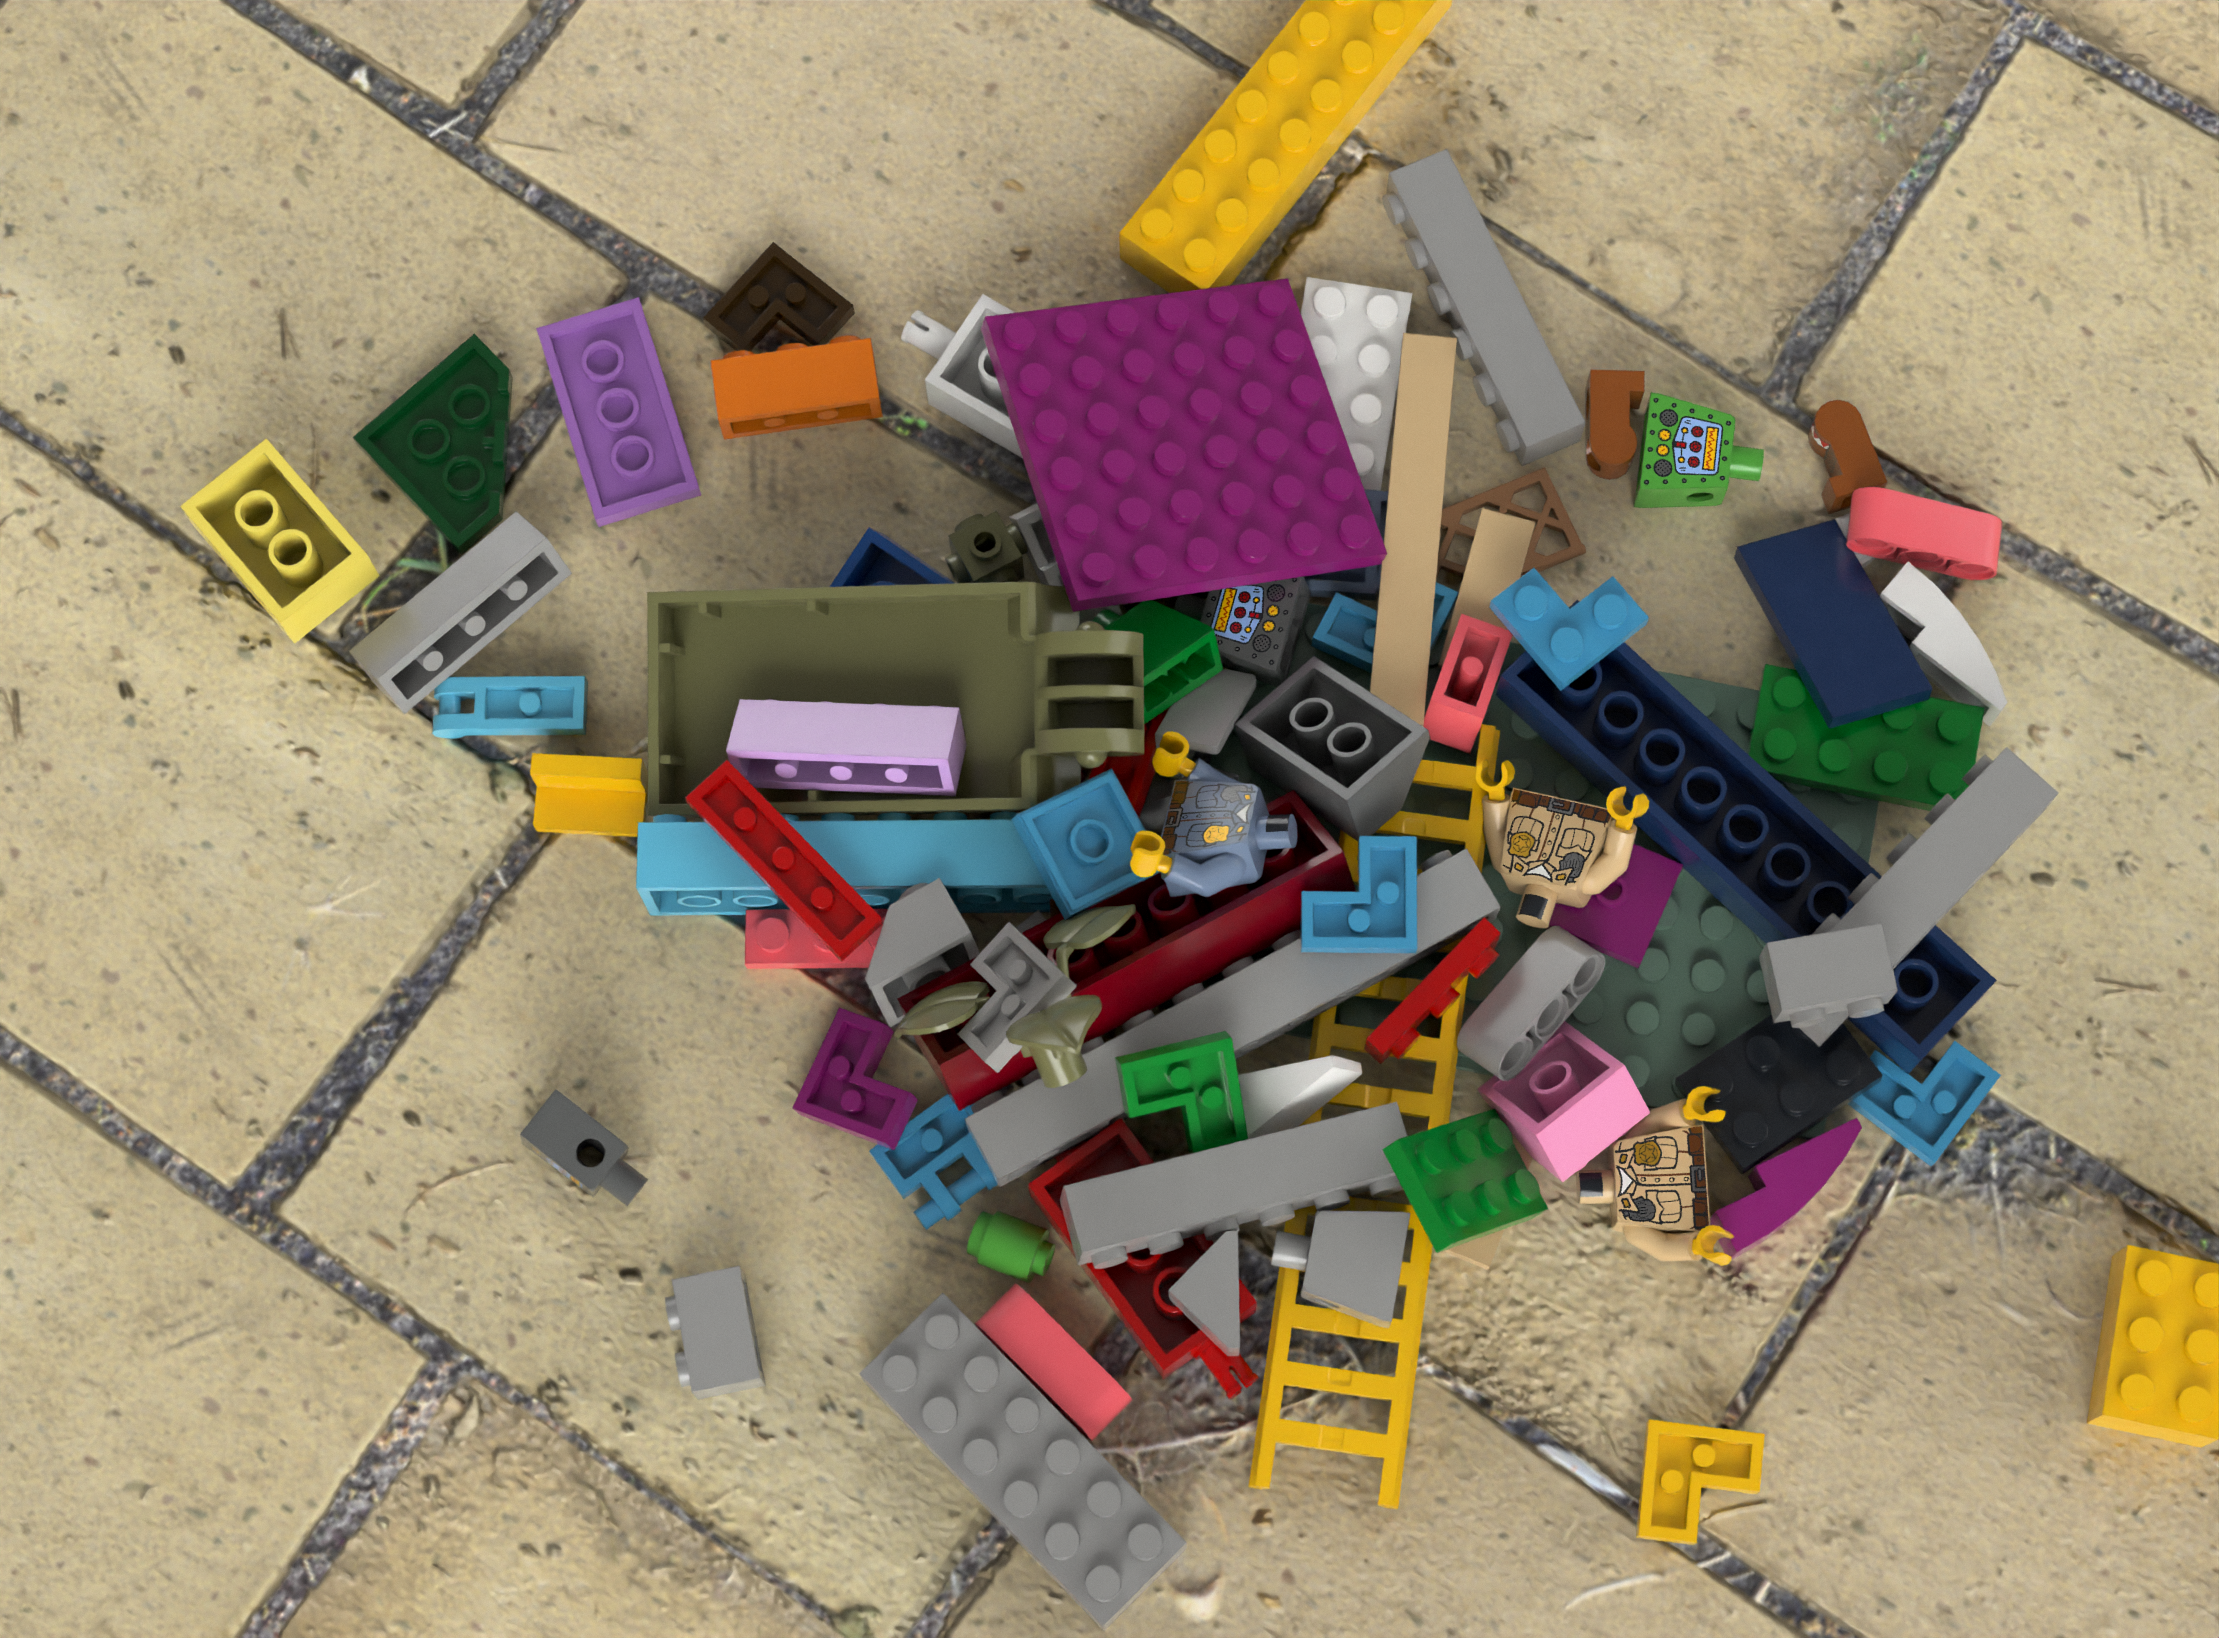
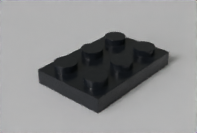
M1771 1014L1676 1077L1675 1085L1685 1099L1688 1098L1693 1089L1701 1086L1716 1088L1721 1091L1705 1099L1704 1110L1706 1113L1713 1110L1725 1111L1724 1119L1713 1123L1702 1122L1739 1172L1744 1174L1881 1082L1883 1075L1843 1023L1819 1047L1800 1028H1792L1791 1021L1774 1023Z

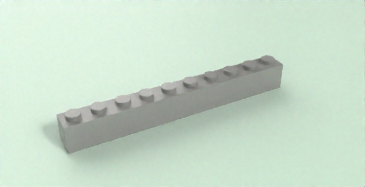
M1467 848L1453 856L1449 850H1444L1430 857L1419 866L1422 873L1417 875L1416 954L1301 952V929L1293 931L1271 945L1274 952L1257 962H1254L1252 957L1248 956L1228 966L1222 971L1225 979L1206 989H1204L1202 983H1198L1181 991L1172 998L1175 1006L1155 1016L1152 1010H1147L1131 1018L1122 1025L1125 1033L1104 1043L1102 1037H1097L1084 1043L1081 1048V1054L1086 1063L1087 1071L1074 1082L1061 1087L1047 1088L1042 1081L1038 1069H1036L1021 1080L1024 1085L1021 1089L1006 1097L1003 1096L1001 1091H997L977 1101L971 1106L974 1114L965 1118V1121L998 1186L1001 1187L1096 1136L1118 1119L1122 1118V1120L1129 1118L1124 1112L1115 1057L1226 1031L1232 1037L1236 1060L1462 938L1483 918L1489 922L1495 920L1500 910V905Z

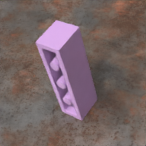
M740 699L726 752L729 762L754 788L956 796L967 744L959 707Z

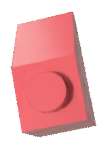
M1461 614L1424 716L1423 727L1428 729L1430 740L1469 754L1471 753L1513 636L1509 630Z

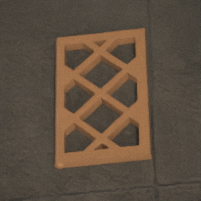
M1545 467L1442 509L1441 529L1446 530L1447 533L1438 553L1436 580L1441 569L1463 577L1466 567L1445 558L1455 534L1470 540L1474 539L1476 530L1459 524L1462 515L1487 505L1498 509L1500 513H1509L1536 523L1522 572L1535 568L1539 573L1586 553V547L1581 543ZM1538 484L1546 499L1541 513L1511 503L1514 494ZM1550 511H1552L1555 519L1549 517ZM1544 527L1562 533L1569 546L1548 556L1534 552Z

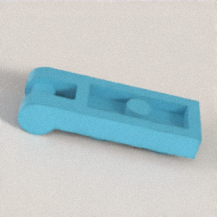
M585 676L448 677L434 689V698L439 700V714L433 716L432 734L446 739H456L472 735H586L587 679ZM475 699L474 713H461V701Z

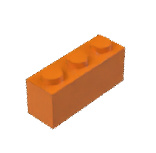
M846 335L832 339L829 344L808 347L802 343H789L778 347L773 352L754 354L751 351L739 350L724 355L723 359L711 360L717 415L724 440L883 417L871 338L860 339L857 336Z

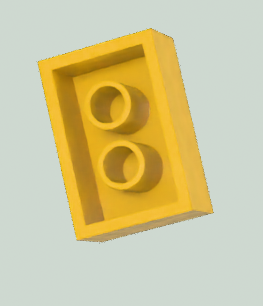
M2132 1245L2125 1246L2112 1256L2087 1424L2200 1448L2219 1440L2218 1263Z

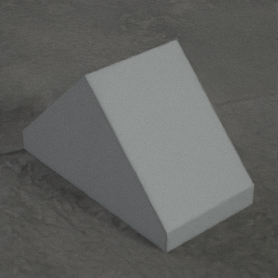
M1226 1231L1168 1290L1169 1300L1227 1356H1239L1238 1231Z

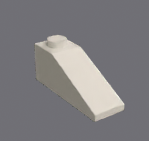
M1331 1055L1238 1075L1248 1139L1298 1127L1362 1075L1361 1063Z

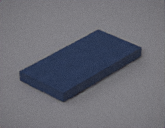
M1835 519L1738 546L1734 555L1738 567L1829 729L1929 700L1933 689L1855 553L1847 548V539Z

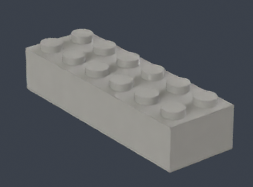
M944 1293L932 1302L859 1373L864 1383L1103 1631L1187 1549V1542Z

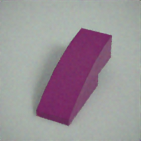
M1857 1118L1755 1166L1748 1175V1178L1756 1192L1714 1212L1710 1218V1225L1720 1226L1734 1235V1238L1731 1239L1724 1237L1718 1240L1725 1254L1732 1257L1731 1260L1761 1244L1790 1222L1822 1189L1847 1156L1862 1129Z

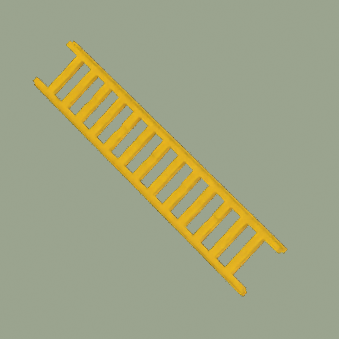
M1481 725L1475 767L1421 759L1412 783L1472 791L1468 820L1398 811L1375 833L1417 836V839L1465 845L1464 850L1467 848L1482 874L1486 844L1483 833L1482 799L1488 794V791L1483 790L1478 785L1475 772L1478 765L1487 759L1489 763L1488 775L1494 781L1500 730H1495L1496 726ZM1340 830L1338 845L1344 851L1354 885H1358V841ZM1417 869V875L1422 873L1421 869ZM1465 936L1436 952L1450 953ZM1468 975L1454 988L1461 995L1442 1015L1439 1038L1421 1036L1412 1048L1401 1057L1403 1059L1436 1063L1432 1094L1351 1083L1326 1104L1366 1110L1397 1102L1401 1115L1428 1118L1427 1130L1449 1123L1458 1057L1457 1038L1462 1026ZM1390 976L1354 996L1402 1002L1423 980ZM1336 1005L1314 1017L1308 1060L1330 1056L1331 1048L1368 1053L1364 1050L1366 1038L1375 1029L1334 1024ZM1322 1107L1299 1126L1321 1121ZM1349 1196L1350 1203L1330 1211L1410 1213L1408 1230L1414 1231L1410 1262L1402 1261L1398 1286L1406 1287L1402 1319L1392 1318L1390 1327L1383 1328L1333 1309L1295 1304L1299 1273L1305 1271L1279 1266L1248 1488L1269 1489L1276 1443L1383 1459L1377 1505L1397 1510L1433 1245L1412 1205ZM1313 1205L1294 1210L1295 1217L1285 1222L1284 1232L1305 1236L1307 1215L1315 1216L1316 1206ZM1294 1328L1399 1344L1395 1375L1393 1377L1287 1361L1291 1330ZM1284 1385L1391 1401L1387 1434L1280 1419Z

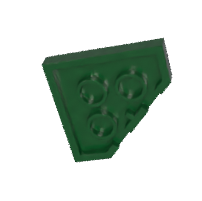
M475 333L353 436L356 445L461 555L503 519L513 382L509 368Z

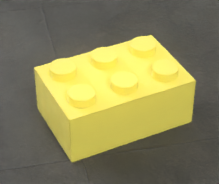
M267 439L263 440L180 506L196 530L294 644L379 577L366 552Z

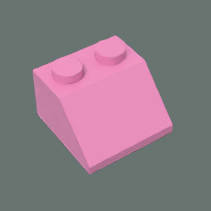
M1565 1021L1516 1077L1509 1081H1502L1494 1075L1478 1088L1482 1098L1491 1109L1497 1111L1501 1121L1508 1126L1511 1133L1530 1156L1562 1182L1585 1167L1591 1159L1616 1139L1625 1135L1635 1124L1650 1113L1625 1065Z

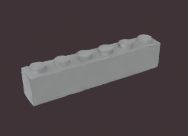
M1445 149L1390 172L1387 192L1382 196L1385 211L1393 225L1401 224L1408 238L1405 240V248L1410 262L1416 270L1423 268L1430 282V285L1427 286L1430 301L1438 315L1446 314L1453 328L1450 331V337L1457 338L1456 353L1462 361L1469 360L1476 374L1473 377V384L1478 398L1485 407L1488 405L1492 406L1499 420L1496 423V430L1504 449L1508 453L1514 451L1521 466H1524L1580 442L1585 420L1448 150Z
M2006 747L1994 761L1985 754L1962 778L1969 787L1956 800L1947 793L1924 818L1931 824L1924 834L1917 840L1909 833L1886 858L1893 866L1880 879L1870 873L1848 897L1855 904L1854 907L1842 919L1832 913L1812 935L1882 923L1894 969L2047 809L2058 795V792L2009 748ZM1848 1010L1825 1014L1827 1019L1825 1022L1800 1029L1820 1047L1848 1018Z
M1397 1102L1063 1186L1060 1203L1078 1266L1093 1262L1095 1269L1108 1268L1128 1260L1127 1253L1149 1248L1150 1254H1162L1182 1247L1184 1245V1238L1205 1233L1206 1240H1216L1226 1231H1239V1224L1260 1219L1262 1226H1271L1295 1217L1294 1210L1315 1205L1317 1211H1330L1350 1203L1349 1196L1370 1191L1373 1198H1379L1403 1190L1382 1150L1394 1141L1407 1136Z

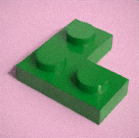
M1226 1031L1115 1057L1124 1112L1129 1118L1181 1106L1190 1154L1248 1139L1233 1041Z

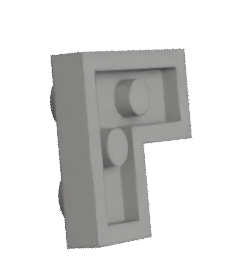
M1010 922L1005 925L970 964L996 992L958 1033L967 1045L997 1073L1022 1048L1021 1045L1012 1044L1008 1041L1006 1036L1008 1028L1022 1017L1040 1012L1052 1004L1067 998L1077 987Z

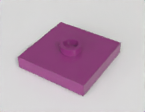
M1634 844L1628 869L1600 894L1592 895L1587 905L1583 908L1556 903L1549 926L1545 929L1552 926H1560L1595 950L1639 969L1683 864Z

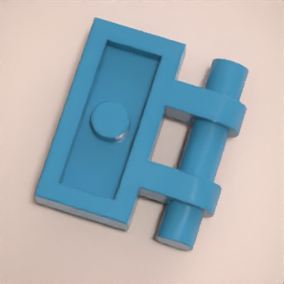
M946 1094L907 1123L895 1151L878 1144L869 1150L873 1159L903 1199L920 1187H923L931 1199L913 1212L926 1230L944 1217L947 1221L955 1217L962 1211L959 1206L986 1187L990 1191L998 1185L966 1125L965 1118L974 1114L971 1109L972 1105L959 1111L949 1094ZM961 1157H964L972 1169L946 1188L937 1175Z

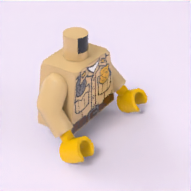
M1487 759L1478 765L1475 772L1476 782L1483 790L1488 791V794L1482 799L1485 841L1493 868L1502 875L1510 891L1523 895L1516 914V918L1520 922L1536 928H1547L1556 903L1583 908L1587 905L1592 895L1600 894L1628 869L1637 827L1633 824L1634 818L1641 817L1649 808V800L1644 793L1635 796L1631 812L1623 804L1626 786L1616 788L1610 792L1606 802L1607 808L1513 788L1510 797L1508 794H1505V786L1509 785L1514 779L1515 770L1512 763L1508 760L1502 762L1501 782H1495L1489 777V763Z
M1706 1086L1697 1087L1690 1092L1687 1099H1680L1650 1110L1647 1116L1635 1124L1625 1135L1619 1137L1618 1141L1611 1144L1607 1153L1608 1170L1577 1171L1576 1190L1578 1204L1610 1203L1612 1230L1623 1232L1628 1243L1659 1261H1699L1704 1257L1721 1266L1729 1264L1732 1259L1731 1256L1722 1252L1714 1253L1713 1250L1717 1240L1724 1237L1731 1239L1734 1238V1235L1720 1226L1710 1225L1704 1125H1694L1696 1120L1713 1123L1724 1119L1725 1111L1713 1110L1708 1113L1704 1110L1705 1099L1721 1091Z

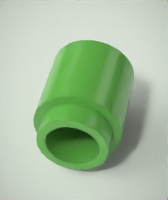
M982 1211L971 1231L967 1245V1254L977 1257L979 1265L1030 1283L1036 1274L1045 1276L1052 1262L1056 1245L1048 1242L1050 1231L1046 1228L1001 1211H997L994 1215Z

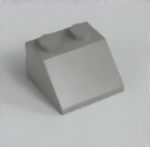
M940 878L929 884L919 883L908 888L901 894L898 901L889 905L865 977L889 1027L898 1024L904 1017L897 998L980 954L971 931Z

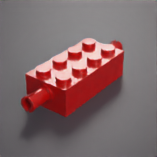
M1122 1118L1115 1121L1092 1139L1055 1157L1056 1164L1028 1184L1030 1197L1074 1257L1075 1253L1060 1203L1063 1186L1154 1163ZM1205 1233L1184 1238V1245L1170 1252L1153 1255L1150 1254L1149 1248L1127 1253L1128 1260L1112 1267L1095 1269L1093 1262L1081 1265L1163 1380L1192 1358L1194 1360L1202 1359L1226 1392L1229 1400L1242 1393V1387L1230 1370L1236 1374L1246 1389L1259 1379V1376L1252 1371L1240 1353L1239 1356H1227L1169 1300L1168 1290L1214 1244L1212 1240H1206ZM1239 1278V1318L1241 1324L1256 1313L1257 1301Z

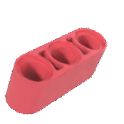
M1864 487L1856 489L1852 493L1846 546L1851 551L1904 565L1909 561L1916 568L1957 578L1987 580L1997 575L2002 521L1997 516L1886 488Z
M1016 1283L975 1323V1326L1090 1441H1093L1132 1401V1398L1122 1386Z

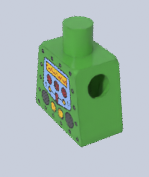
M1651 392L1644 413L1634 507L1665 508L1720 505L1727 492L1729 478L1751 481L1760 480L1764 449L1733 445L1736 420L1731 414Z

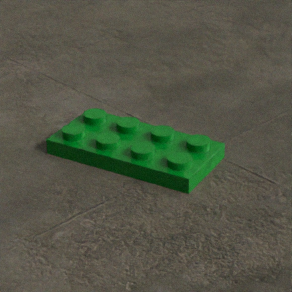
M1765 664L1762 670L1747 754L1778 781L1931 811L1947 793L1956 800L1969 787L1962 778L1976 763L1984 707L1929 697V700L1829 729L1797 670Z

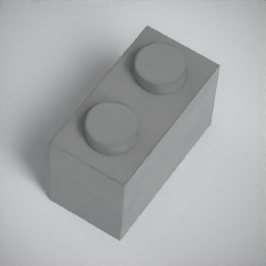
M1882 923L1768 942L1759 955L1773 1022L1791 1021L1792 1028L1814 1026L1827 1020L1825 1014L1847 1010L1850 1018H1861L1878 1014L1884 1011L1883 1004L1889 1003L1898 991Z
M735 1266L672 1279L674 1296L665 1297V1304L671 1331L681 1330L684 1352L675 1353L681 1387L691 1386L692 1393L700 1400L766 1386L746 1276L741 1267Z

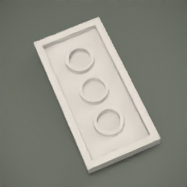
M1307 277L1301 309L1303 322L1364 490L1381 491L1398 386L1403 333H1406L1412 293Z

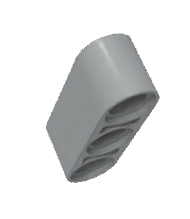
M1560 926L1548 928L1538 937L1464 1023L1457 1038L1458 1050L1502 1081H1509L1516 1077L1597 984L1604 971L1605 957Z

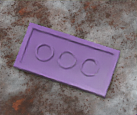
M639 297L536 328L598 527L701 496Z

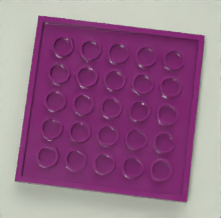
M1288 278L1001 314L984 318L981 331L1073 612L1382 564L1387 551Z

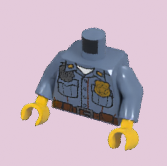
M1169 731L1164 733L1152 759L1153 767L1162 776L1170 777L1181 773L1185 777L1184 780L1174 781L1161 837L1154 832L1144 830L1135 834L1130 847L1133 853L1130 860L1132 871L1139 877L1152 876L1156 873V870L1161 872V878L1165 880L1171 897L1193 893L1201 896H1211L1227 887L1256 882L1262 876L1268 849H1285L1296 846L1297 824L1294 815H1269L1259 787L1254 784H1244L1230 778L1199 758L1193 762L1187 758L1189 752L1187 739L1177 732Z

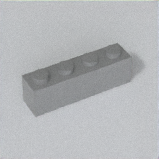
M516 511L349 650V652L374 684L405 714L570 576L572 572L549 540Z

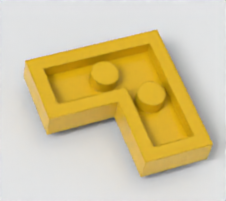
M1649 1419L1646 1422L1636 1538L1690 1545L1696 1544L1701 1487L1758 1494L1760 1492L1765 1434Z

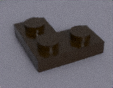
M772 242L703 317L705 327L734 350L752 351L779 320L784 322L811 345L827 344L855 314L852 303Z

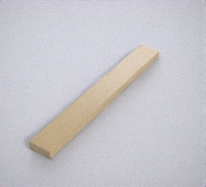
M1403 333L1383 541L1387 555L1381 564L1370 693L1423 726L1457 338Z

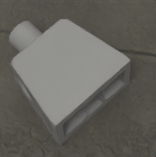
M1316 1211L1311 1237L1277 1231L1271 1265L1305 1271L1301 1292L1302 1298L1376 1326L1389 1328L1393 1317L1410 1213L1387 1211Z

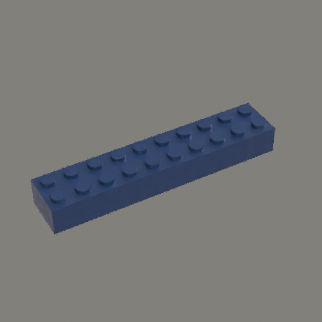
M1576 600V601L1569 607V609H1571L1573 606H1575V605H1576L1578 602H1580V601ZM1625 642L1561 691L1527 651L1501 674L1496 696L1606 797L1614 789L1626 786L1623 804L1631 812L1635 796L1644 793L1649 800V808L1641 817L1634 818L1633 822L1674 860L1683 864V868L1766 944L1768 942L1812 935L1832 913L1842 919L1855 905L1848 897L1870 873L1874 874L1878 879L1882 877ZM1935 925L1893 969L1898 991L1889 1003L1883 1004L1884 1011L1861 1018H1850L1848 1016L1847 1019L1909 1074L1997 980Z

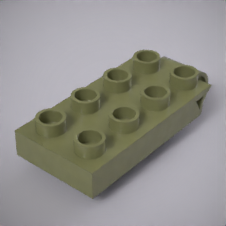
M1027 581L647 592L648 816L673 814L686 818H701L687 804L685 797L726 760L729 761L726 748L740 699H773L799 702L827 701L852 704L881 703L886 705L959 707L967 745L956 796L755 788L779 813L796 816H822L829 813L880 815L891 812L905 814L1023 812L1081 784V771L1083 767L1096 768L1103 764L1107 757L1144 755L1143 634L1130 631L1104 630L1102 625L1093 621L1083 622L1080 625V611H1072L1065 586L1044 585Z

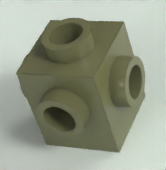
M997 511L985 517L982 514L970 516L955 527L954 533L948 535L951 555L945 557V560L957 583L1018 582L1025 578L1022 555L1028 552L1027 546L1016 525L1012 523L1005 526Z

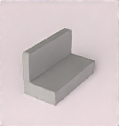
M1223 669L1174 703L1155 733L1156 749L1159 747L1163 734L1173 731L1187 739L1189 743L1187 758L1192 760L1196 751L1209 754L1220 753L1235 726L1234 724L1238 721L1256 688L1255 675ZM1178 773L1177 775L1170 776L1169 778L1180 780L1183 775L1181 773Z

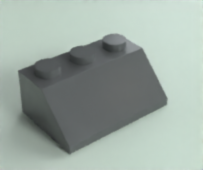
M1315 656L1234 724L1249 768L1286 793L1294 790L1309 809L1356 841H1358L1359 836H1371L1402 809L1430 739L1428 729Z

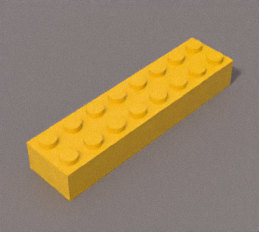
M1305 0L1119 232L1120 259L1169 293L1230 286L1452 5V0Z

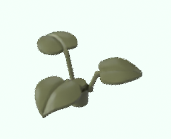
M1134 904L1095 907L1056 923L1045 934L1043 941L1048 949L1058 948L1056 950L1057 967L1069 978L1068 958L1074 949L1089 948L1110 937L1131 915L1135 914L1136 907ZM978 981L962 982L949 985L929 994L914 1005L902 1018L894 1032L896 1040L903 1034L922 1035L936 1033L953 1028L964 1022L977 1010H980L990 999V997H985L989 992L987 983ZM1070 993L1067 998L1052 1004L1047 1009L1029 1014L1017 1020L1006 1031L1007 1039L1012 1044L1022 1046L1021 1053L1024 1058L1033 1057L1045 1087L1056 1088L1067 1085L1082 1077L1087 1071L1086 1063L1081 1054V1048L1088 1029L1101 1012L1102 1003L1099 997L1095 995L1071 997Z

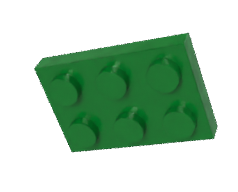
M1495 1109L1400 1138L1382 1149L1436 1253L1531 1220L1548 1210L1540 1194V1187L1536 1178L1525 1166L1513 1143L1511 1131L1501 1121Z

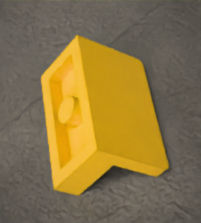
M532 753L530 775L537 786L533 826L536 831L638 837V822H645L648 792V770L642 758Z

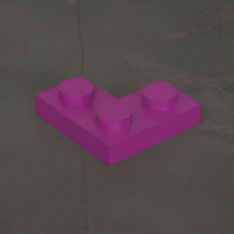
M839 1007L792 1109L803 1117L895 1151L918 1099L908 1091L873 1079L894 1031L887 1024Z

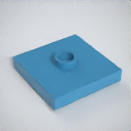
M1113 769L1107 770L1015 815L1011 819L1065 920L1152 877H1139L1134 874L1130 867V860L1133 855L1130 847L1137 832L1146 830Z

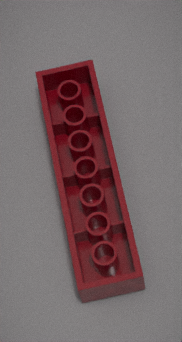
M1294 790L1266 804L1269 815H1294L1297 824L1296 846L1285 849H1268L1262 876L1256 882L1227 887L1211 896H1201L1193 893L1171 897L1165 880L1161 878L1160 872L1090 907L1134 904L1136 912L1110 937L1092 947L1074 949L1068 958L1069 979L1077 985L1071 992V997L1095 995L1099 997L1102 1003L1101 1012L1088 1029L1083 1044L1119 1027L1136 1015L1166 1002L1188 987L1213 977L1233 963L1260 952L1283 936L1301 929L1302 891L1357 892L1344 851ZM1061 913L1022 933L1056 966V950L1058 948H1046L1043 938L1056 923L1064 919ZM973 958L897 998L905 1016L923 998L949 985L973 981L985 982L989 987V992L985 997L990 998L996 990L970 965L975 960ZM979 1010L953 1028L936 1033L913 1035L920 1050L959 1111L1037 1069L1033 1057L1024 1058L1020 1050L997 1073L967 1045L958 1033Z

